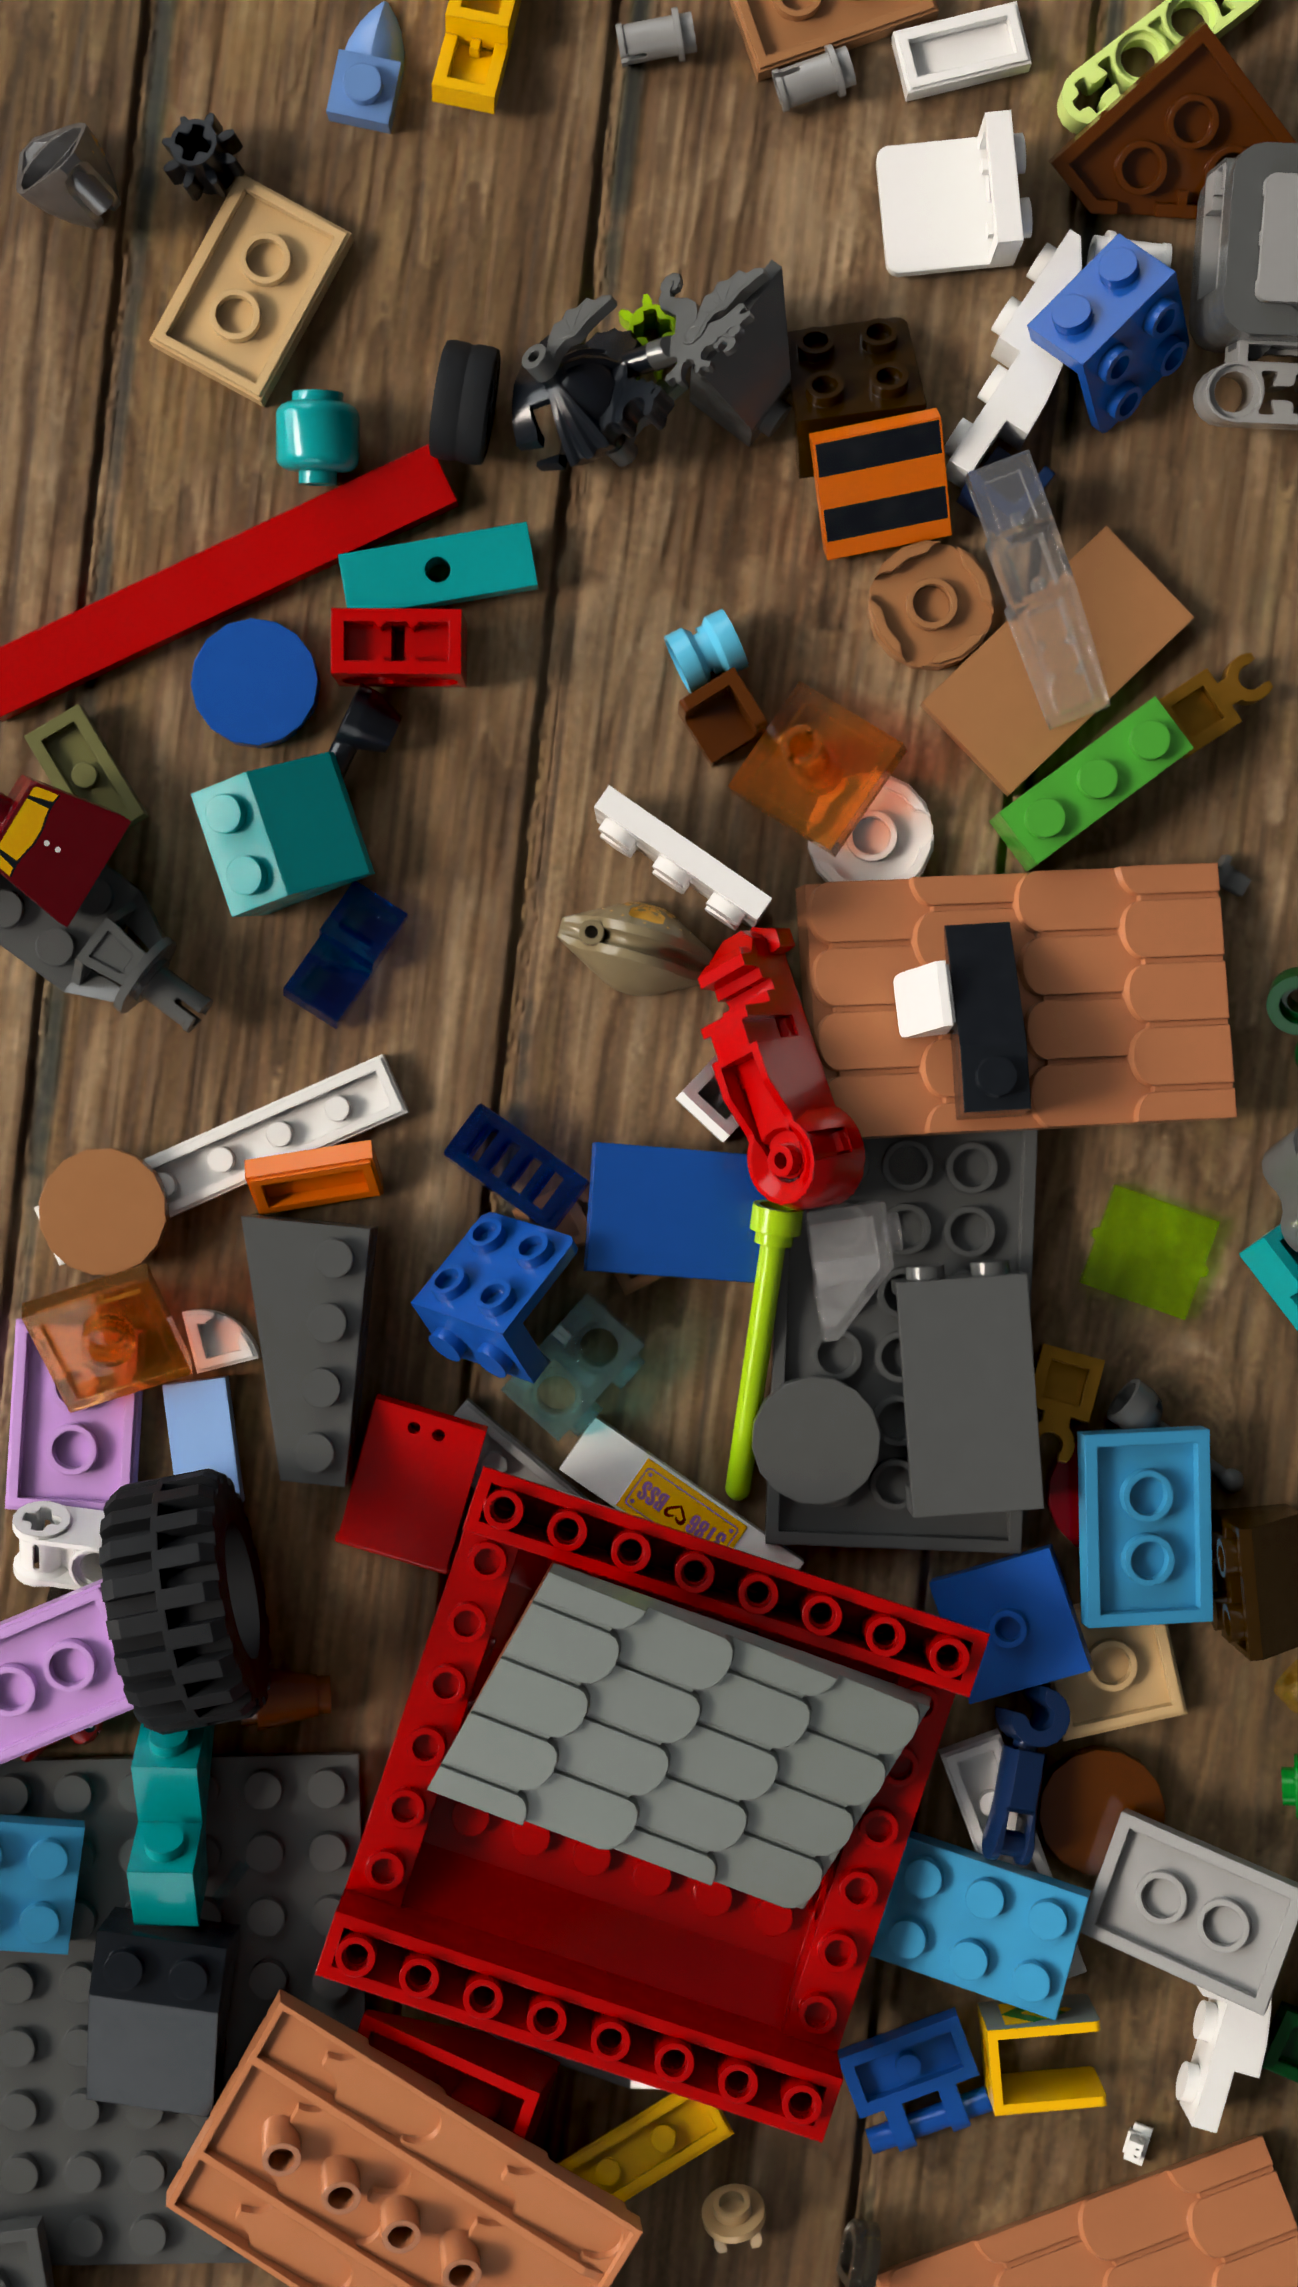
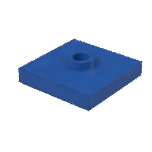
M1052 1543L1021 1552V1554H1013L930 1580L929 1586L940 1617L990 1633L970 1697L968 1698L970 1704L1092 1670L1093 1662Z

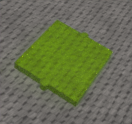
M1114 1184L1099 1227H1093L1090 1230V1236L1094 1241L1079 1283L1185 1320L1200 1277H1206L1209 1274V1269L1205 1263L1220 1222Z

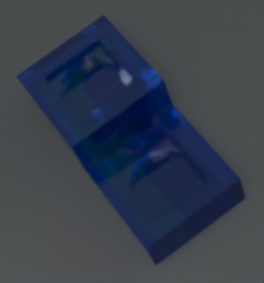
M354 881L319 929L318 940L284 986L283 996L337 1029L388 952L407 920L408 914L364 885Z

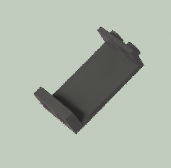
M1007 1259L970 1262L971 1273L945 1275L944 1264L907 1266L906 1278L891 1279V1291L897 1298L910 1483H905L907 1509L913 1518L1044 1509L1028 1275L1020 1270L1010 1271L1009 1260Z

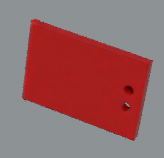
M377 1394L340 1530L335 1535V1541L447 1575L451 1569L449 1561L488 1426ZM410 1423L416 1426L415 1429L410 1426Z

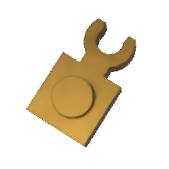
M1252 653L1242 654L1231 661L1225 667L1221 681L1218 683L1208 668H1206L1159 699L1168 714L1194 747L1182 757L1183 760L1242 722L1233 707L1234 704L1244 706L1255 704L1272 690L1273 685L1270 680L1261 684L1256 689H1247L1241 685L1239 672L1255 659Z
M1043 1343L1040 1345L1034 1368L1037 1410L1042 1411L1040 1422H1038L1039 1437L1043 1433L1054 1434L1060 1442L1057 1462L1067 1463L1072 1457L1075 1448L1074 1437L1069 1429L1070 1420L1083 1423L1090 1422L1105 1360Z

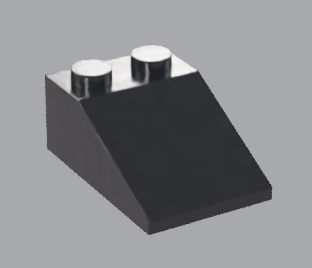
M114 1907L98 1929L88 2005L87 2100L203 2117L210 2116L216 2104L241 1925L200 1919L199 1926L134 1925L132 1909Z

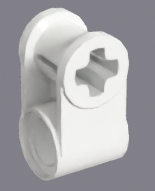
M36 1501L20 1507L14 1513L12 1520V1530L16 1537L19 1538L20 1550L14 1557L13 1572L16 1578L23 1584L32 1587H56L71 1590L79 1589L102 1579V1568L99 1565V1548L102 1547L100 1524L101 1520L105 1518L103 1510L65 1506L52 1501ZM48 1519L51 1524L45 1527V1520ZM39 1562V1568H35L34 1563Z

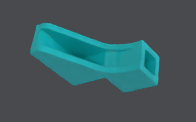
M141 1723L131 1764L138 1824L127 1868L134 1925L199 1926L209 1877L206 1850V1817L215 1725L162 1735L144 1727V1724Z

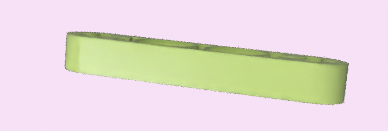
M1165 0L1072 72L1066 79L1057 102V113L1062 125L1072 133H1080L1120 96V93L1123 94L1140 78L1132 76L1124 70L1121 64V55L1124 51L1133 47L1146 49L1152 55L1156 64L1184 38L1172 26L1171 16L1174 12L1183 8L1196 10L1202 15L1205 23H1207L1216 37L1220 39L1250 16L1258 8L1262 0H1224L1220 9L1215 0ZM1108 76L1112 87L1102 95L1096 108L1097 113L1089 106L1079 111L1074 106L1079 95L1078 90L1085 96L1092 95L1103 86Z

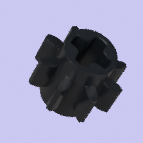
M209 113L204 121L200 119L188 120L185 116L181 117V124L174 130L171 138H163L162 144L174 158L163 167L165 173L174 185L183 183V187L193 201H198L203 193L210 195L218 194L222 198L226 197V189L233 183L235 177L244 176L245 173L237 159L232 156L243 148L241 141L233 129L223 131V127L214 113Z

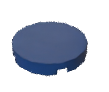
M249 618L226 624L205 641L194 660L191 688L197 710L213 731L235 745L261 749L285 743L297 734L296 731L304 726L307 719L309 721L317 708L321 682L315 658L297 634L277 622Z

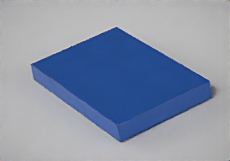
M602 1142L592 1143L584 1271L755 1283L760 1244L754 1242L755 1231L750 1229L753 1201L766 1198L756 1189L748 1170L747 1154Z

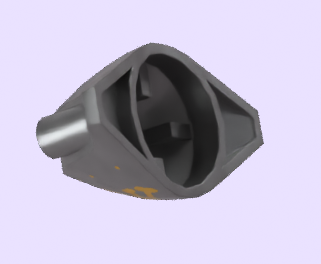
M75 123L34 137L20 152L16 184L17 193L46 213L72 224L98 230L104 223L101 214L108 208L115 211L121 205L115 178L106 155L87 124Z

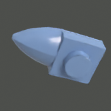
M386 1L377 5L359 22L349 38L345 50L339 49L326 113L331 122L391 134L404 74L405 51L399 23L391 6Z

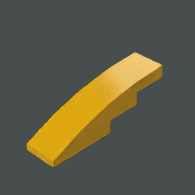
M449 0L445 13V36L432 81V102L495 114L521 0Z

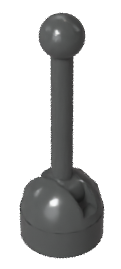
M1139 1378L1132 1379L1118 1392L1107 1411V1419L1120 1429L1170 1427L1161 1420L1163 1414L1162 1400L1151 1387ZM1210 1457L1211 1474L1218 1478L1220 1488L1230 1494L1239 1492L1244 1485L1242 1473L1234 1468L1225 1469Z

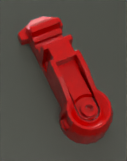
M752 927L751 930L740 931L724 940L709 962V965L698 976L700 988L702 990L715 991L718 1002H726L729 1007V1011L723 1013L722 1018L700 1030L704 1040H712L718 1061L713 1063L712 1067L723 1101L747 1137L749 1143L747 1150L748 1170L756 1189L768 1201L797 1211L841 1204L855 1193L863 1178L865 1164L863 1139L853 1119L842 1109L835 1106L785 955L786 952L796 946L790 928Z

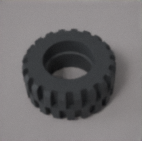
M209 1468L121 1486L105 1503L103 1509L105 1518L101 1520L100 1524L102 1547L99 1548V1565L102 1568L103 1582L101 1583L102 1599L106 1606L108 1619L106 1626L109 1640H112L117 1673L122 1677L124 1694L128 1703L134 1706V1715L137 1720L143 1723L144 1727L162 1735L252 1718L267 1703V1690L270 1689L271 1685L269 1665L272 1663L268 1635L270 1634L269 1618L266 1614V1595L259 1570L258 1553L252 1539V1529L249 1519L245 1516L243 1510L244 1504L239 1493L235 1492V1485L232 1480L227 1478L225 1474Z

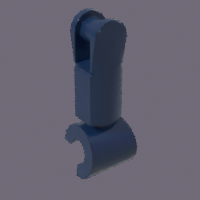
M1040 1685L1024 1689L1023 1694L1033 1708L1030 1720L1023 1713L995 1706V1718L998 1726L1007 1737L1013 1739V1745H1002L993 1801L982 1837V1852L984 1857L989 1860H997L1000 1855L1013 1857L1017 1865L1026 1866L1033 1857L1037 1810L1047 1754L1038 1751V1747H1047L1057 1743L1065 1735L1070 1724V1709L1066 1700L1057 1691ZM1009 1811L1018 1813L1015 1831L1006 1829Z

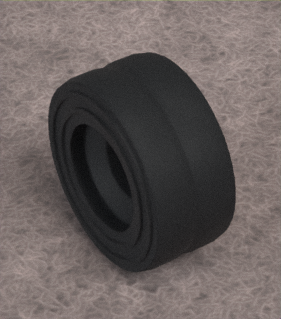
M447 340L439 362L429 431L431 456L448 461L457 460L470 465L483 464L490 443L498 395L501 366L499 349L482 344L473 345L465 341Z

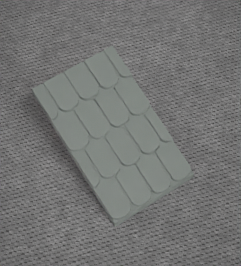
M553 1560L499 1655L465 1722L427 1790L522 1826L524 1821L598 1849L609 1850L613 1848L708 1885H712L713 1881L783 1908L793 1909L798 1907L804 1909L808 1901L818 1890L823 1877L841 1848L849 1840L853 1829L871 1800L881 1789L886 1776L901 1752L913 1738L918 1725L930 1708L931 1697L601 1580L582 1569Z

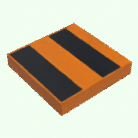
M937 408L809 433L823 550L827 561L952 535L942 420Z

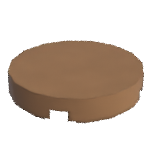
M925 540L902 547L881 565L869 589L867 617L874 639L890 658L911 669L938 671L960 664L980 647L992 624L995 594L987 571L971 553L960 547L955 548L948 544H941L939 541Z
M118 1148L86 1149L63 1160L47 1178L39 1200L40 1229L50 1250L69 1267L91 1275L120 1274L144 1263L161 1245L170 1221L169 1204H167V1195L163 1189L165 1187L159 1174L140 1156Z

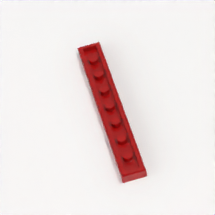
M429 444L1 646L0 721L4 722L336 565L339 563L338 554L369 549L458 507L456 497L438 459L430 455Z

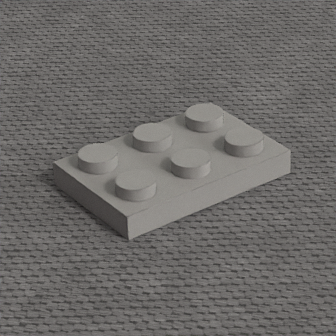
M1125 1808L1120 1814L1086 1909L1080 1933L1264 2016L1298 1926V1882Z

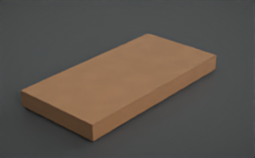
M1106 525L942 682L920 706L1008 797L1195 617Z

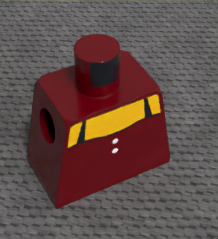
M22 774L8 796L0 792V874L57 922L68 928L132 821L107 807Z

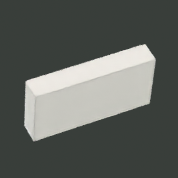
M1017 1L893 31L891 37V44L906 102L1027 73L1032 64Z

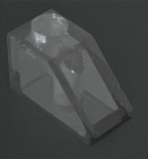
M882 1200L804 1210L820 1332L825 1342L838 1341L893 1269L892 1252L903 1250L898 1212L887 1213L885 1201Z

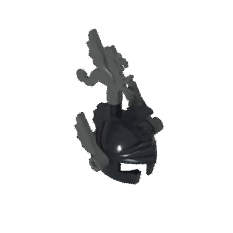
M754 268L747 273L738 270L730 279L717 282L713 292L704 297L700 307L689 298H675V295L681 291L684 285L683 278L679 273H672L666 276L661 283L660 290L662 293L659 297L661 310L666 315L676 318L675 334L655 339L645 345H642L637 340V337L631 330L622 332L616 328L603 333L597 332L588 342L580 344L592 329L618 306L617 301L612 295H602L596 300L587 297L578 307L566 310L562 320L553 325L550 335L539 344L530 347L522 357V365L515 380L512 398V424L516 446L521 451L544 448L545 438L538 426L534 410L551 404V411L561 441V447L558 455L537 461L536 466L541 471L566 470L568 462L571 467L582 466L606 455L619 467L632 463L638 454V446L634 443L637 435L645 426L653 424L658 430L663 429L666 426L668 414L675 406L674 401L689 389V383L685 378L688 368L693 364L696 365L695 374L699 378H703L706 372L713 373L715 371V365L711 361L706 360L710 352L714 350L721 352L725 345L727 347L723 352L727 357L737 351L739 341L744 337V330L754 321V316L748 311L744 301L770 279L767 271L764 268ZM675 365L672 371L666 375L665 381L659 379L654 383L653 380L647 382L645 378L640 380L641 375Z

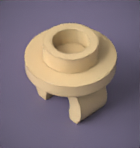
M728 2184L711 2192L702 2206V2220L705 2230L714 2240V2247L717 2252L727 2253V2244L742 2243L749 2239L752 2249L761 2246V2229L766 2219L765 2205L761 2195L752 2187L744 2184Z

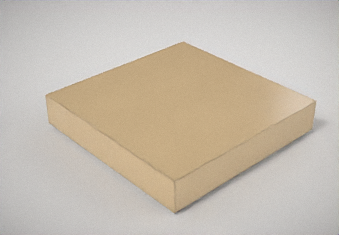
M1080 1603L1073 1604L1093 1662V1668L1088 1672L1048 1682L1049 1689L1057 1691L1066 1700L1070 1709V1724L1065 1735L1062 1737L1063 1741L1188 1714L1168 1624L1088 1629L1081 1623Z

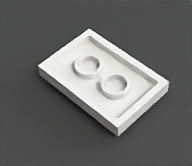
M610 785L594 806L596 820L600 824L598 830L601 832V839L629 858L633 856L636 850L654 861L652 873L677 892L684 894L689 886L708 899L705 910L724 925L735 931L741 923L749 928L755 927L767 910L772 897Z

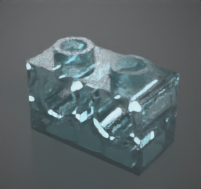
M588 1290L538 1346L547 1360L548 1366L535 1383L511 1376L505 1382L501 1391L557 1441L568 1430L578 1437L603 1410L595 1400L611 1382L619 1389H622L643 1366L645 1360L637 1353L645 1346V1340ZM592 1329H606L616 1337L618 1351L610 1360L595 1362L584 1354L581 1341L583 1336ZM552 1376H560L570 1381L575 1389V1400L572 1404L563 1409L548 1407L542 1401L539 1394L540 1384L545 1379Z

